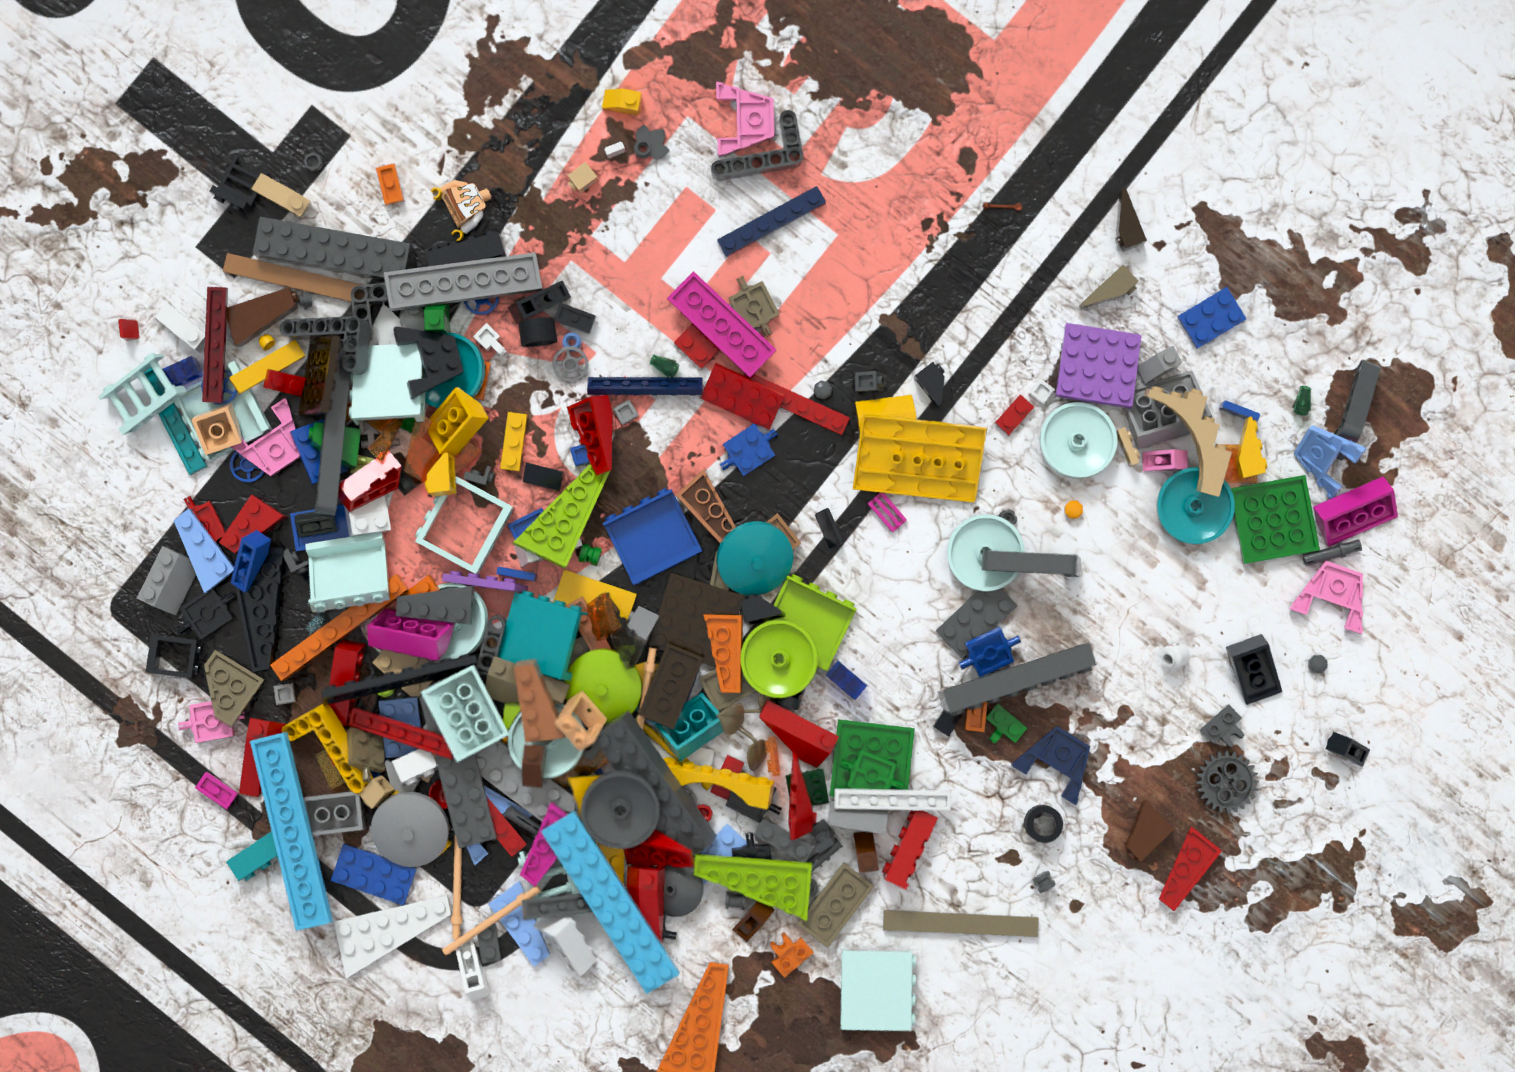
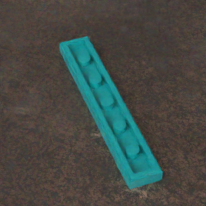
M151 367L144 374L158 396H162L165 393V388ZM173 402L158 415L189 475H193L208 466L202 458L197 444L191 437L179 409Z

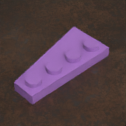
M450 571V574H443L442 581L449 583L475 585L520 593L523 590L528 591V586L517 584L515 579L504 578V582L497 581L498 577L486 576V579H480L478 574L468 573V577L461 576L462 572Z

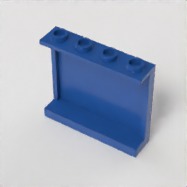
M665 488L657 492L658 496L652 499L650 497L644 498L639 501L640 505L633 507V505L628 506L622 510V514L618 516L612 514L606 517V522L603 523L634 586L703 552L672 489L667 490Z

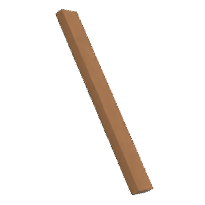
M227 253L223 268L224 273L351 302V290L355 286L362 285ZM362 291L355 294L357 300H362L365 297V293Z

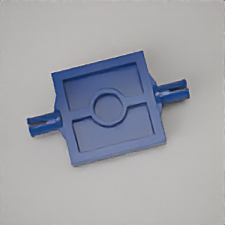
M754 423L723 443L722 445L729 457L720 464L721 467L727 464L722 468L723 471L734 465L744 476L775 456L770 448L769 441L778 436L777 432L773 429L764 435Z
M1000 627L965 642L969 658L958 662L960 668L963 670L972 665L976 669L978 676L982 677L1015 662L1011 654V647L1021 643L1018 635L1007 640Z

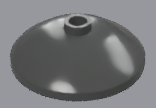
M665 865L663 914L671 917L685 916L694 911L700 904L704 892L703 880L694 875V867L674 868L671 865ZM669 886L673 887V893L669 891Z

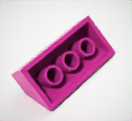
M1384 477L1313 506L1315 520L1328 547L1398 517L1394 489Z
M385 608L367 625L368 646L438 661L447 652L455 625L453 622L396 616V610Z

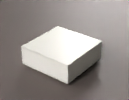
M622 142L605 148L608 159L626 152Z
M1040 378L1028 394L1044 405L1055 389Z

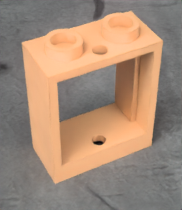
M582 690L567 701L554 723L573 745L581 751L594 743L607 718ZM572 712L587 726V731L571 715Z

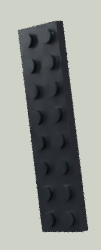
M464 654L456 660L447 658L434 665L432 663H425L421 665V668L413 669V667L402 669V672L395 674L394 671L382 674V677L375 678V676L365 677L364 681L356 682L355 680L347 681L343 686L339 687L330 685L321 691L323 706L450 677L472 665L476 669V655Z

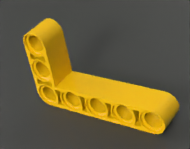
M321 704L283 727L282 733H288L289 741H294L314 730L352 792L358 794L369 784V782H363V772L360 769L348 766L347 733L329 705L323 706Z

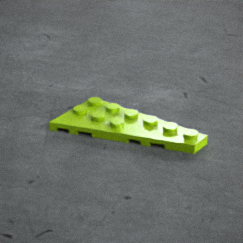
M590 463L512 544L565 569L610 471L596 475Z
M695 854V876L723 885L729 890L740 892L744 896L771 907L774 906L807 921L812 863Z

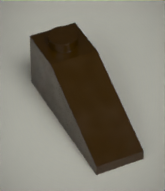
M1123 188L1119 193L1117 237H1115L1118 248H1121L1123 252L1143 245L1147 241L1126 188Z

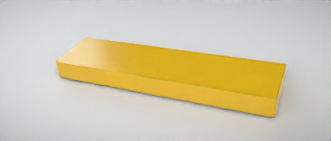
M293 340L229 377V380L240 395L265 381L267 369L282 371L303 359L305 354L296 340Z

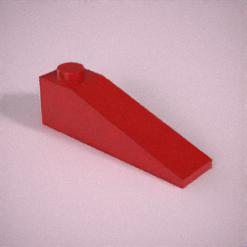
M608 395L590 396L568 406L571 425L574 431L577 430L581 445H585L588 451L587 457L596 475L611 471L613 413Z
M769 700L766 701L759 715V718L792 752L797 753V757L801 761L815 768H818L831 754L839 738L834 733Z
M250 718L239 794L259 797L262 792L250 741L280 734L283 727L287 725L286 723Z
M792 752L788 826L790 840H795L812 832L813 824H816L817 814L813 812L797 753Z
M656 829L644 842L634 847L623 849L626 863L633 866L650 867L651 865H657L658 868H664L665 865H671L674 868L694 867L695 865L690 849Z

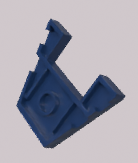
M1056 726L1016 759L1011 766L1027 775L1036 758L1040 759L1070 778L1060 796L1077 805L1090 746Z

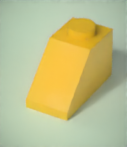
M607 89L604 93L602 109L639 116L642 93L628 89Z
M444 453L427 473L425 488L430 495L437 497L456 494L455 459L453 455Z

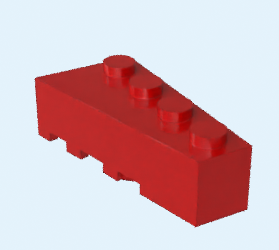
M910 810L906 819L909 822L906 828L902 827L898 835L901 839L898 845L894 844L890 855H892L890 863L886 862L882 869V873H884L883 878L886 881L905 890L909 885L907 883L908 877L910 878L916 869V860H919L925 848L924 843L928 841L938 817L926 811Z

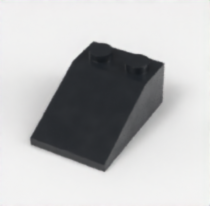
M1262 634L1226 647L1231 667L1246 705L1283 692L1269 643Z

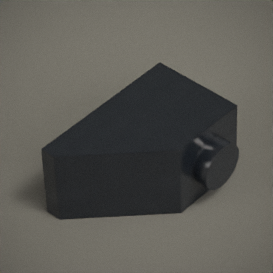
M932 362L917 373L914 379L938 408L942 403L945 378L943 373L945 372L939 364L935 365Z
M757 594L748 595L746 599L740 600L744 622L748 625L786 617L785 612L757 596Z
M1334 731L1328 739L1325 748L1331 753L1362 767L1370 751L1369 748L1354 739Z

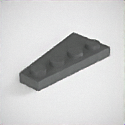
M475 585L398 596L396 616L472 624Z

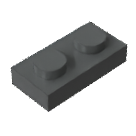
M494 923L477 935L482 964L502 960L496 923Z

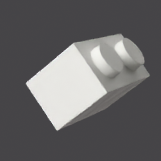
M421 749L392 761V766L402 786L405 784L407 786L413 785L418 782V778L423 776L428 778L438 770L432 753Z

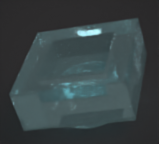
M318 612L306 625L305 629L311 634L314 630L318 631L324 626V616Z

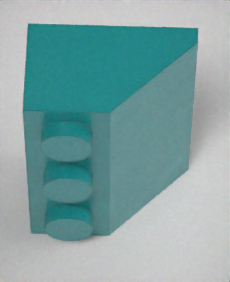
M702 692L684 704L674 730L658 723L655 724L666 745L680 762L724 732L722 724L717 717L720 712Z

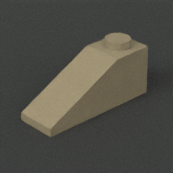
M1122 265L1087 297L1079 307L1083 309L1123 297L1126 293L1130 295L1137 289L1135 285L1138 280Z

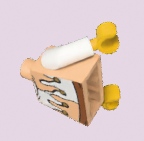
M453 180L441 186V189L432 188L431 193L438 192V195L433 197L436 201L443 198L457 228L461 227L460 230H454L452 236L459 232L460 238L456 241H462L464 233H469L482 219L483 211L486 208L484 202L490 200L491 195L488 189L478 191L473 183L468 184L467 182Z

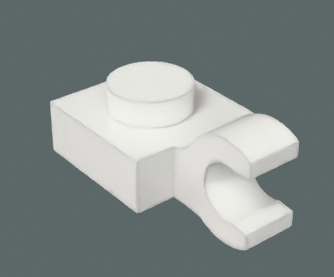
M487 323L473 336L487 351L492 347L501 356L507 352L497 342L501 337Z

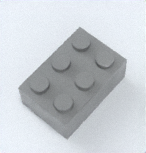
M349 791L303 797L312 836L366 829L364 801L359 796L360 793L357 794Z

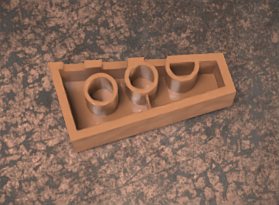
M704 469L676 494V497L720 544L724 537L736 528Z
M536 659L516 661L514 671L525 743L565 738V734L554 723L559 713L555 708L552 696L547 689Z

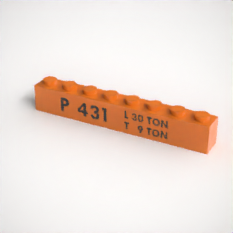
M395 574L388 579L390 600L349 607L273 662L270 666L280 680L286 681L394 603L398 596L407 592L409 588L400 575Z

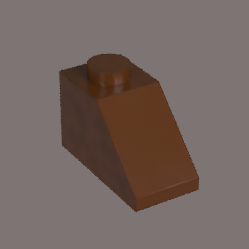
M524 744L522 786L543 787L547 749L544 746Z
M873 832L853 833L859 873L878 871Z
M756 901L732 930L747 942L766 923L775 909Z

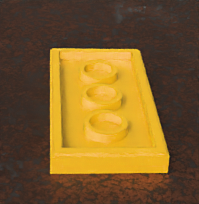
M564 570L554 601H563L567 605L583 596L596 621L622 629L624 624L628 623L627 619L632 611L637 594Z

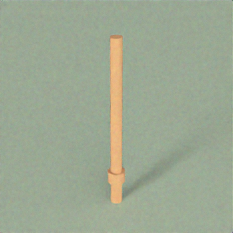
M649 648L647 662L644 664L645 675L639 710L651 684L652 674L655 672L656 648ZM638 715L637 723L643 730L645 718Z
M455 836L453 915L451 916V924H453L452 939L454 940L460 937V924H462V848H458Z
M536 885L528 892L518 895L516 900L443 948V953L447 956L501 918L522 906V900L531 899L541 892L539 886Z

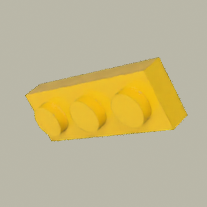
M508 412L500 469L520 472L527 414Z

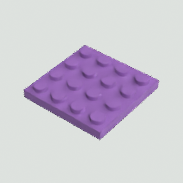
M1066 323L1055 397L1131 409L1133 406L1141 335Z

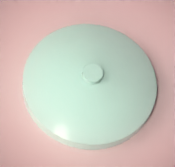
M1073 402L1058 407L1047 417L1040 432V449L1045 461L1057 473L1069 478L1083 479L1100 473L1111 462L1117 448V434L1113 422L1105 412L1088 403Z
M983 514L966 519L954 530L948 543L947 556L953 574L962 584L977 591L988 592L1007 586L1017 577L1019 572L982 570L983 551L1025 552L1022 537L1010 522L996 515Z
M459 583L438 585L440 590L467 587ZM475 590L472 624L454 623L455 626L447 652L441 659L451 658L456 660L461 655L471 654L480 646L484 639L488 623V612L483 599Z
M554 704L560 714L565 705ZM521 711L509 729V752L521 770L524 744L544 746L547 749L544 779L556 778L572 770L580 761L585 750L584 748L579 751L566 735L565 738L525 743ZM572 712L571 715L584 728L580 718L574 712Z

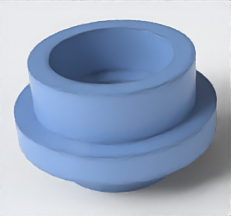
M568 333L563 337V347L570 346L569 340L571 339L576 341L573 347H581L582 342L578 334Z

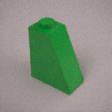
M449 303L425 307V331L439 334L450 333Z
M315 422L313 428L309 427L308 439H311V446L321 451L324 423ZM345 427L341 464L350 470H355L361 429Z

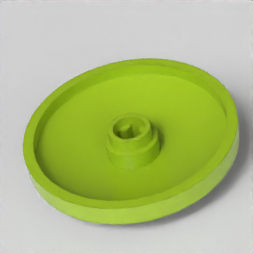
M785 620L768 621L756 627L746 638L741 650V668L748 683L759 693L774 698L790 697L804 690L813 680L818 667V651L811 635L801 626Z
M594 649L579 656L568 670V672L573 674L571 681L565 680L564 682L570 685L566 700L568 701L583 690L607 718L605 724L628 710L632 714L636 709L642 694V680L635 664L624 654L612 649Z

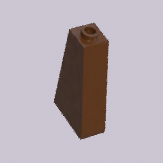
M288 287L227 307V322L234 344L238 347L244 346L298 309L297 302H299L296 291L293 292Z

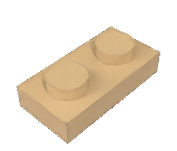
M1125 427L1117 430V438L1129 467L1140 463L1138 460L1140 459L1137 448H1133L1131 443L1133 438L1130 431H1126Z

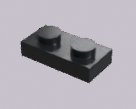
M561 302L554 317L555 322L590 334L596 319V315Z

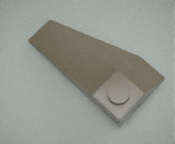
M494 656L487 674L485 687L491 699L502 703L519 702L514 671L515 663ZM543 675L553 703L563 704L570 685Z

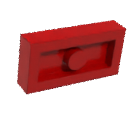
M267 369L263 387L302 396L306 378Z
M1020 394L997 419L995 424L1009 436L1034 406Z

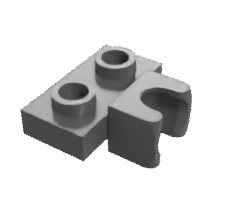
M1229 704L1200 729L1212 744L1221 738L1229 749L1233 747V742L1230 740L1231 735H1236L1239 739L1245 736L1235 725L1242 718Z

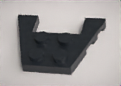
M394 327L393 332L397 346L417 344L425 378L408 380L407 387L410 399H414L418 395L462 375L464 371L455 336Z

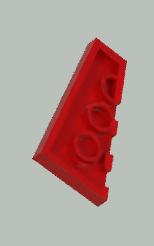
M1192 826L1159 896V900L1173 911L1176 910L1222 852L1221 849Z

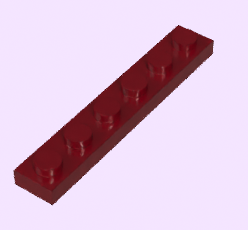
M207 287L202 402L223 403L228 305L227 287Z

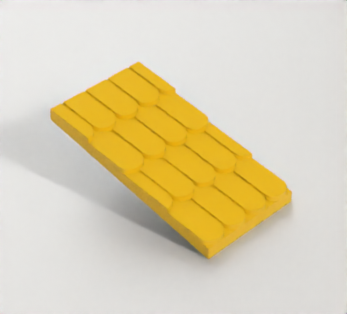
M864 414L862 417L852 489L975 503L988 428Z

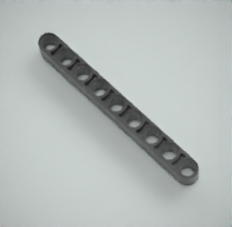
M341 348L340 353L337 355L339 365L337 372L334 374L336 384L334 391L331 393L332 408L328 414L324 415L315 513L335 515L350 380V372L344 370L342 366L343 348Z

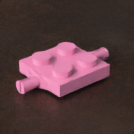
M211 701L189 705V721L178 722V726L186 725L179 727V730L191 728L194 733L195 743L235 736L233 727L230 728L215 719ZM245 715L240 716L238 720L245 719Z

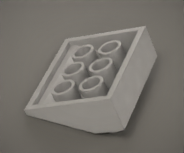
M1193 370L1135 387L1133 406L1131 409L1124 408L1138 449L1190 434L1182 420L1171 409L1156 400L1145 397L1144 393L1146 389H1152V386L1164 389L1163 393L1170 394L1171 391L1181 393V398H1183L1185 391L1191 392V389L1201 391ZM1207 403L1204 408L1202 420L1204 416L1212 418V414L1209 410Z

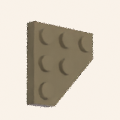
M215 650L204 665L214 717L216 720L232 728L264 683V679Z

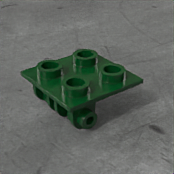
M818 768L817 770L802 772L812 806L829 803L824 769ZM791 773L785 775L789 797Z

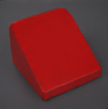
M118 320L120 337L127 341L140 338L137 320Z

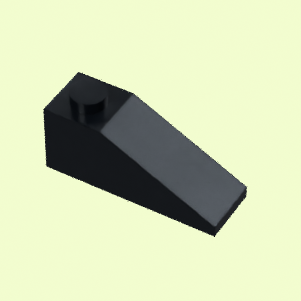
M562 280L512 304L508 309L515 323L518 324L571 298Z

